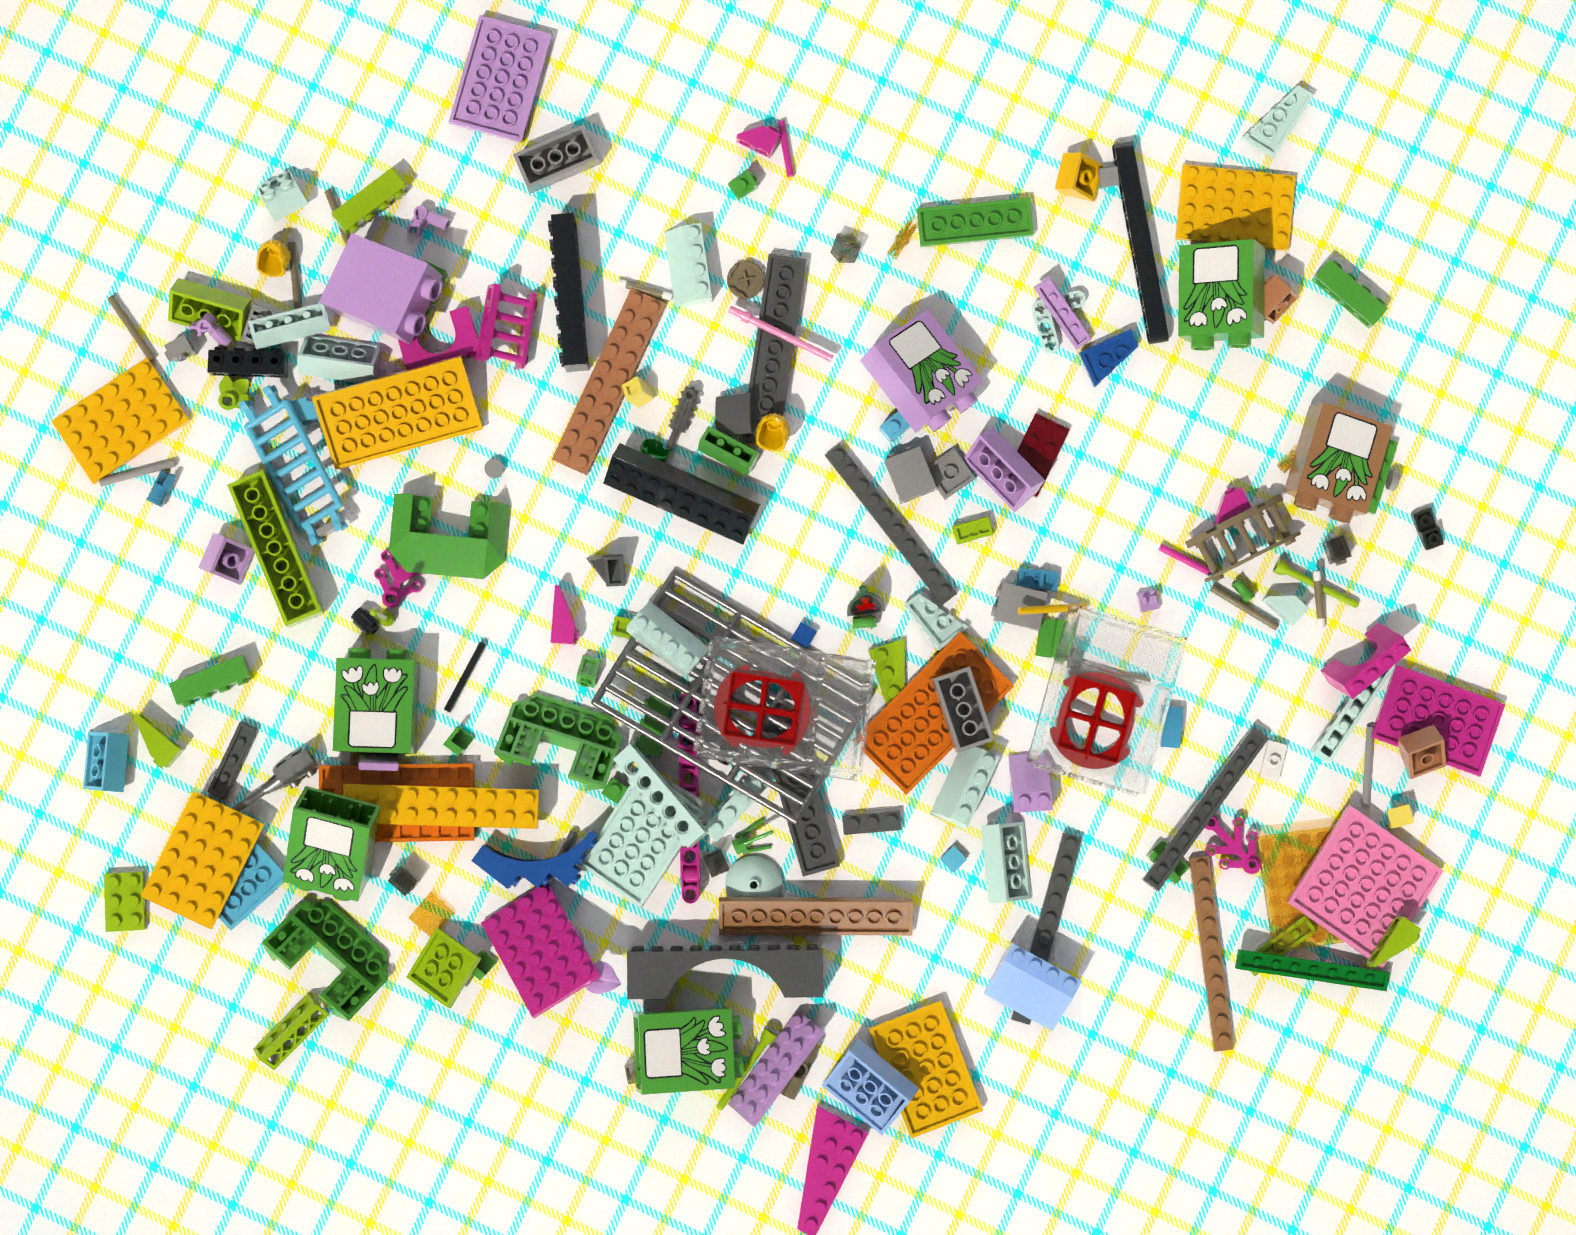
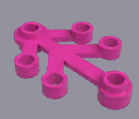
M388 550L381 553V559L386 563L394 580L392 587H390L386 579L387 573L381 568L376 569L374 576L379 580L384 590L382 595L383 604L389 608H395L401 603V598L413 592L418 593L423 589L421 582L413 581L410 586L399 590L401 583L421 573L406 572L401 565H399L397 570L392 554ZM385 553L390 554V558L388 560L384 559ZM379 571H383L384 573L383 577L378 578L377 573ZM416 583L420 585L418 590L413 589V585ZM391 595L395 596L394 602L389 601Z
M1213 815L1211 819L1214 820V825L1209 826L1207 824L1205 829L1213 830L1228 846L1208 844L1205 847V853L1209 856L1215 854H1236L1241 860L1230 861L1227 858H1222L1219 860L1218 866L1223 870L1243 868L1248 874L1257 873L1261 868V860L1256 856L1258 834L1254 831L1247 832L1248 853H1246L1242 849V828L1245 825V821L1241 817L1233 819V840L1218 825V818ZM1237 819L1241 820V826L1239 827L1235 825ZM1251 833L1255 835V839L1253 841L1249 839V835ZM1210 846L1214 848V852L1212 854L1208 852V848ZM1223 860H1226L1228 862V865L1225 868L1221 865ZM1250 861L1255 862V866L1253 868L1249 867Z

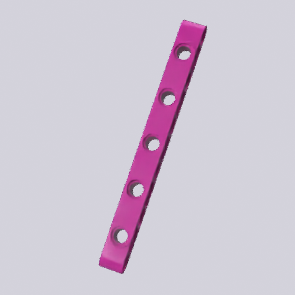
M685 693L679 697V703L682 702L686 695ZM693 698V704L687 708L698 714L697 700ZM682 715L678 725L698 736V723ZM678 734V747L699 759L698 745L695 743L685 745L683 743L684 737ZM679 756V786L699 798V768ZM686 773L694 775L693 783L687 784L684 782L683 778ZM700 841L693 847L688 848L685 846L680 850L682 899L689 904L695 903L700 896ZM688 850L694 851L696 855L693 861L685 859V853ZM688 889H693L696 892L694 900L686 898L685 893Z

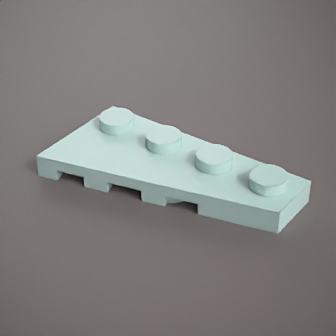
M1298 85L1241 139L1274 159L1314 95Z

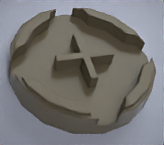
M750 261L734 264L727 275L728 288L734 296L741 299L756 297L764 286L762 269L756 263Z

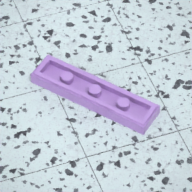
M1049 276L1033 287L1075 350L1092 339Z

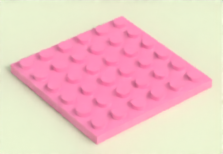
M1347 805L1286 902L1369 959L1395 916H1404L1409 921H1413L1443 873V870L1358 810ZM1387 961L1380 964L1379 967L1383 968Z

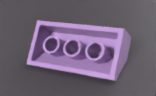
M994 427L978 435L963 459L1013 512L1020 509L1034 496L1045 481Z

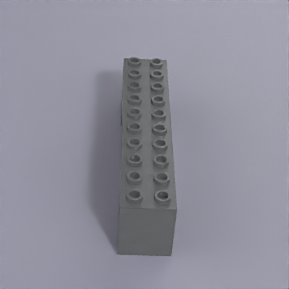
M789 944L787 948H780V945H768V948H760V945H749V949H741V945H729V949H722V945H710L709 949H702V945H693L690 949H683V946H671L670 949H663V946H652L651 950H644V946H632L631 950L627 951V999H667L674 984L687 971L699 964L716 959H735L758 967L774 980L784 998L823 997V949L819 948L818 944H807V948H799V944Z

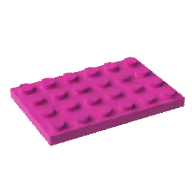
M1395 665L1371 737L1399 748V737L1434 725L1444 739L1446 765L1481 777L1505 704Z
M549 884L535 888L481 922L529 1013L534 1019L601 977Z

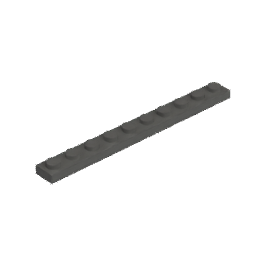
M838 444L825 454L826 459L941 606L957 594L841 444Z
M1256 727L1250 729L1144 875L1142 881L1155 891L1161 889L1266 744L1269 737Z
M1062 833L1029 951L1048 962L1082 840L1080 837ZM1013 1010L1011 1020L1030 1025L1031 1019Z

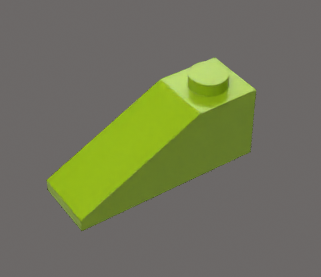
M135 713L133 716L149 754L154 758L153 762L160 768L163 766L170 768L184 749L141 713Z
M1395 916L1366 962V965L1377 967L1409 948L1420 938L1419 933L1422 929L1404 916Z

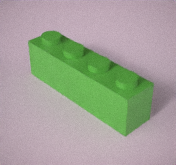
M1329 259L1312 279L1316 285L1368 329L1388 309L1382 299L1375 298L1369 288L1364 285L1361 286L1356 282V278L1352 274L1343 271L1342 266L1336 261Z
M240 655L171 682L169 686L176 704L179 706L183 705L185 708L194 705V701L197 699L206 700L213 697L212 694L215 692H227L231 690L230 686L235 684L238 686L249 683L248 679L253 678L246 657Z

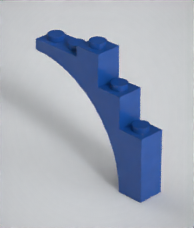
M595 830L590 831L575 847L551 858L537 860L516 858L503 854L485 844L482 845L471 861L507 889L512 886L516 887L522 880L520 875L537 888L541 887V885L546 886L552 878L550 874L568 887L571 884L576 885L582 877L580 875L582 869L577 864L581 865L587 857L585 855L589 848L592 850L599 841L596 839L599 833Z

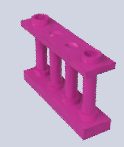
M494 283L487 286L475 360L483 362L491 357L515 362V370L525 368L528 363L527 350L533 314L538 304L537 294L526 295L525 299L502 293L501 285ZM505 301L525 306L523 317L499 312L498 303ZM499 319L520 324V336L497 331L494 328L495 321ZM497 338L518 343L517 355L493 349L491 347L492 339Z

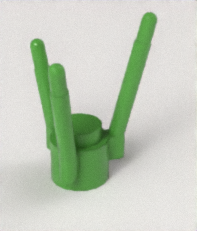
M761 818L742 833L735 835L736 839L732 840V844L737 855L740 853L745 855L772 848L771 845L749 847H751L750 843L773 834V830L748 839L747 836L744 837L764 822L765 818Z

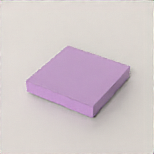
M359 752V769L397 771L398 754Z

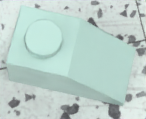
M1295 595L1268 596L1262 600L1289 626L1295 625L1309 609L1306 606L1307 602L1302 597H1296Z

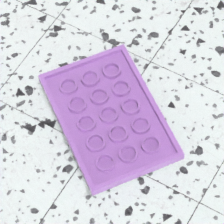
M479 15L448 121L449 124L522 143L552 41V34Z

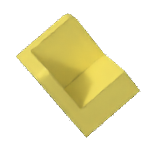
M638 376L622 385L626 400L638 408L654 399L649 384Z
M1402 804L1386 811L1390 822L1387 825L1388 829L1414 823L1409 804Z

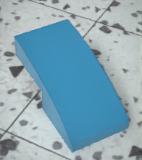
M1020 567L1018 568L1016 586L1036 590L1057 591L1059 572Z
M1163 706L1161 747L1180 748L1183 707Z

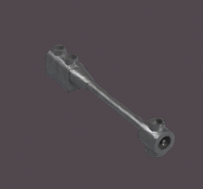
M302 747L273 766L272 771L275 775L262 788L232 808L240 812L265 794H270L288 786L291 789L295 788L301 783L299 780L301 777L306 775L309 778L317 773L316 767H318V763L307 747Z

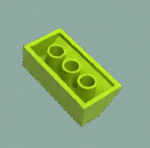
M178 278L169 290L168 321L189 327L192 322L198 321L206 313H210L216 317V324H220L233 340L241 342L250 312L251 298Z

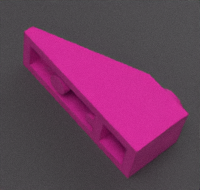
M555 585L550 643L575 645V641H579V630H576V624L561 587Z

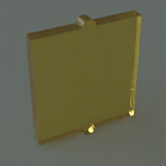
M430 892L409 916V919L419 927V930H423L431 937L435 928L441 929L455 912L444 904V900L441 901Z

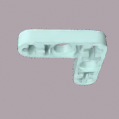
M1081 291L1062 294L1065 300V297H1068V301L1073 300L1074 295L1082 299L1079 304L1076 302L1069 303L1072 310L1081 308L1085 303L1086 298ZM1038 300L1033 304L1031 313L1041 349L1045 354L1052 355L1058 350L1059 341L1049 310L1044 309L1042 314L1039 311H1035L1038 305L1042 308L1046 307L1042 300ZM1041 323H1048L1050 331L1042 332L1040 329ZM1051 334L1053 335L1049 338L1050 343L1055 344L1052 350H1050V348L1045 347L1048 343L1047 338L1043 339L1042 337H1047Z

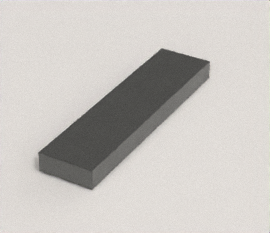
M239 722L207 792L226 800L259 729L244 722Z

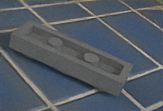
M900 811L842 816L844 835L901 830Z

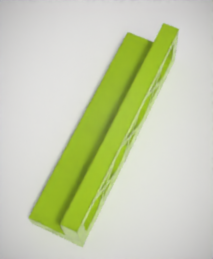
M308 993L253 1048L256 1056L264 1064L275 1070L330 1014L318 1005L314 997ZM316 1010L321 1013L316 1019H311V1015ZM306 1025V1029L302 1033H297V1029L300 1026ZM286 1040H292L290 1046L283 1047V1043ZM279 1053L278 1058L273 1063L268 1060L273 1054Z

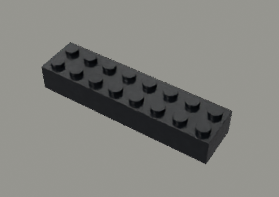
M574 212L551 214V220L548 221V230L550 236H553V239H549L550 251L554 255V258H551L553 273L556 274V277H553V288L558 295L554 296V302L557 311H559V314L556 315V324L558 330H561V333L557 334L558 345L562 349V352H559L561 367H564L566 372L588 371L589 361L577 221Z
M619 443L611 457L603 482L607 486L744 545L761 505L622 443Z

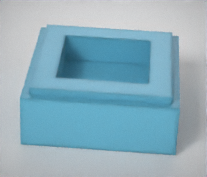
M952 846L940 858L953 873L967 860L955 846Z

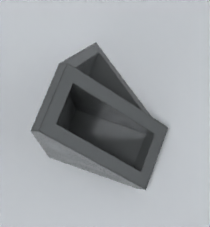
M609 554L586 558L606 583V587L625 586L623 554Z

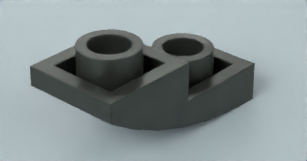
M1430 507L1411 513L1415 528L1426 551L1444 545L1440 528L1436 526Z

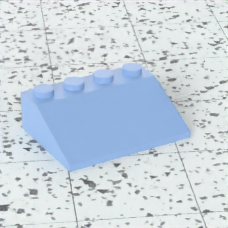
M1011 942L983 994L1053 1031L1074 998L1082 981Z
M860 1039L854 1043L822 1084L826 1090L881 1135L884 1134L919 1090L916 1085Z

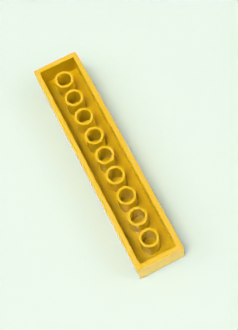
M343 784V796L381 806L378 824L539 829L540 790Z

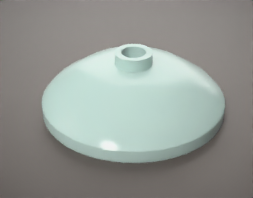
M747 856L739 859L731 866L726 875L725 891L727 897H780L782 893L783 881L779 869L770 860L761 856ZM752 881L757 882V888L752 889L750 883Z

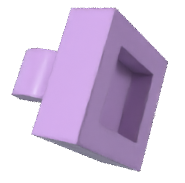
M1156 590L1136 594L1141 613L1160 609Z

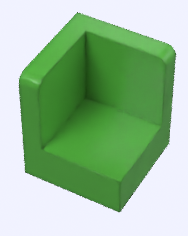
M457 726L443 745L456 755L462 756L474 740V737Z
M484 949L477 954L481 957V960L472 973L479 980H482L497 963Z

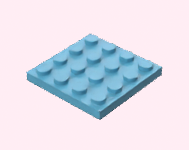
M257 841L219 915L220 920L231 931L284 883V870Z

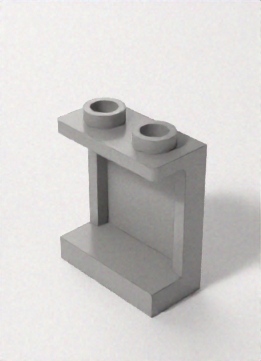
M914 445L904 449L905 452L897 454V452L891 453L884 460V465L887 467L900 505L934 492L937 489L920 446L916 448Z
M1003 582L1001 587L998 586L995 597L998 598L997 605L992 607L991 616H994L993 621L1029 628L1032 631L1038 632L1043 613L1019 615L1017 609L1018 607L1044 606L1048 593Z

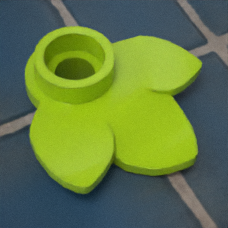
M225 376L220 381L219 390L221 394L219 395L218 403L221 408L225 410H231L235 407L241 409L238 404L243 400H252L254 403L255 399L247 395L249 388L248 379H238L232 382L228 376ZM225 397H230L232 402L226 404L224 402Z

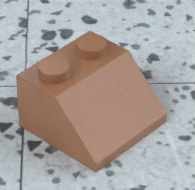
M1276 274L1265 281L1264 318L1272 324L1300 297Z
M1434 725L1398 738L1399 752L1410 779L1447 766L1444 739Z

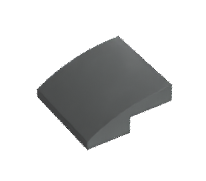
M752 393L716 397V430L725 435L755 432L752 413L755 412Z

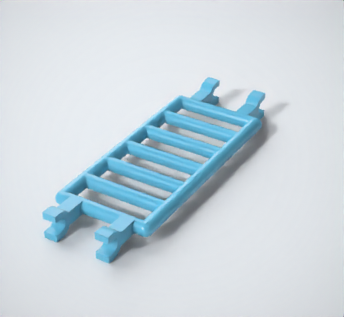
M268 385L262 389L273 406L267 411L257 415L252 400H243L238 404L249 420L244 425V428L296 529L300 532L306 530L311 546L319 545L324 542V539L318 536L316 532L317 529L314 524L329 515L336 532L339 530L343 531L349 527L338 511L343 507V502L291 402L288 399L281 401L276 386L270 387ZM285 408L290 419L258 438L253 428ZM294 425L299 436L271 453L266 454L262 444ZM303 442L307 453L275 471L271 461ZM312 459L316 470L284 489L279 478ZM320 476L325 487L293 505L288 495ZM329 493L334 504L301 522L297 512Z

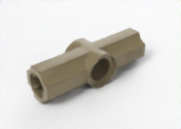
M816 1045L802 1063L805 1067V1072L801 1075L795 1073L780 1094L795 1100L820 1046Z

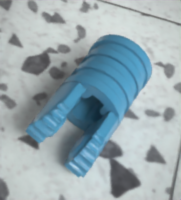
M161 470L146 500L162 507L176 480V475H168L166 471Z

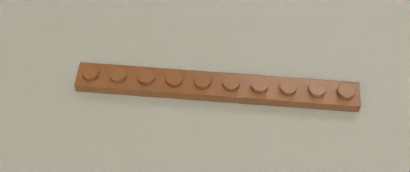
M1209 856L1188 858L1213 1051L1233 1050Z

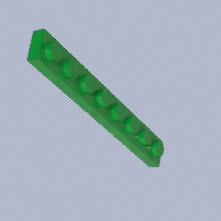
M1238 949L1235 968L1240 970L1386 992L1390 972L1243 949Z

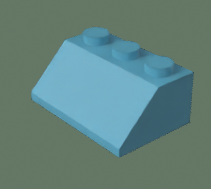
M88 731L83 789L124 792L126 785L125 772L128 764L127 750L130 744L129 734Z

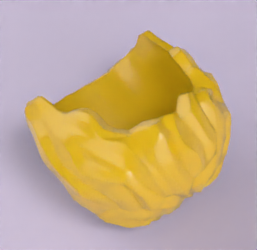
M272 239L264 242L257 251L256 269L262 275L271 278L283 277L290 263V251L279 240L275 241Z
M770 413L761 419L755 434L756 443L760 448L768 451H782L785 448L791 432V427L785 417L780 414Z

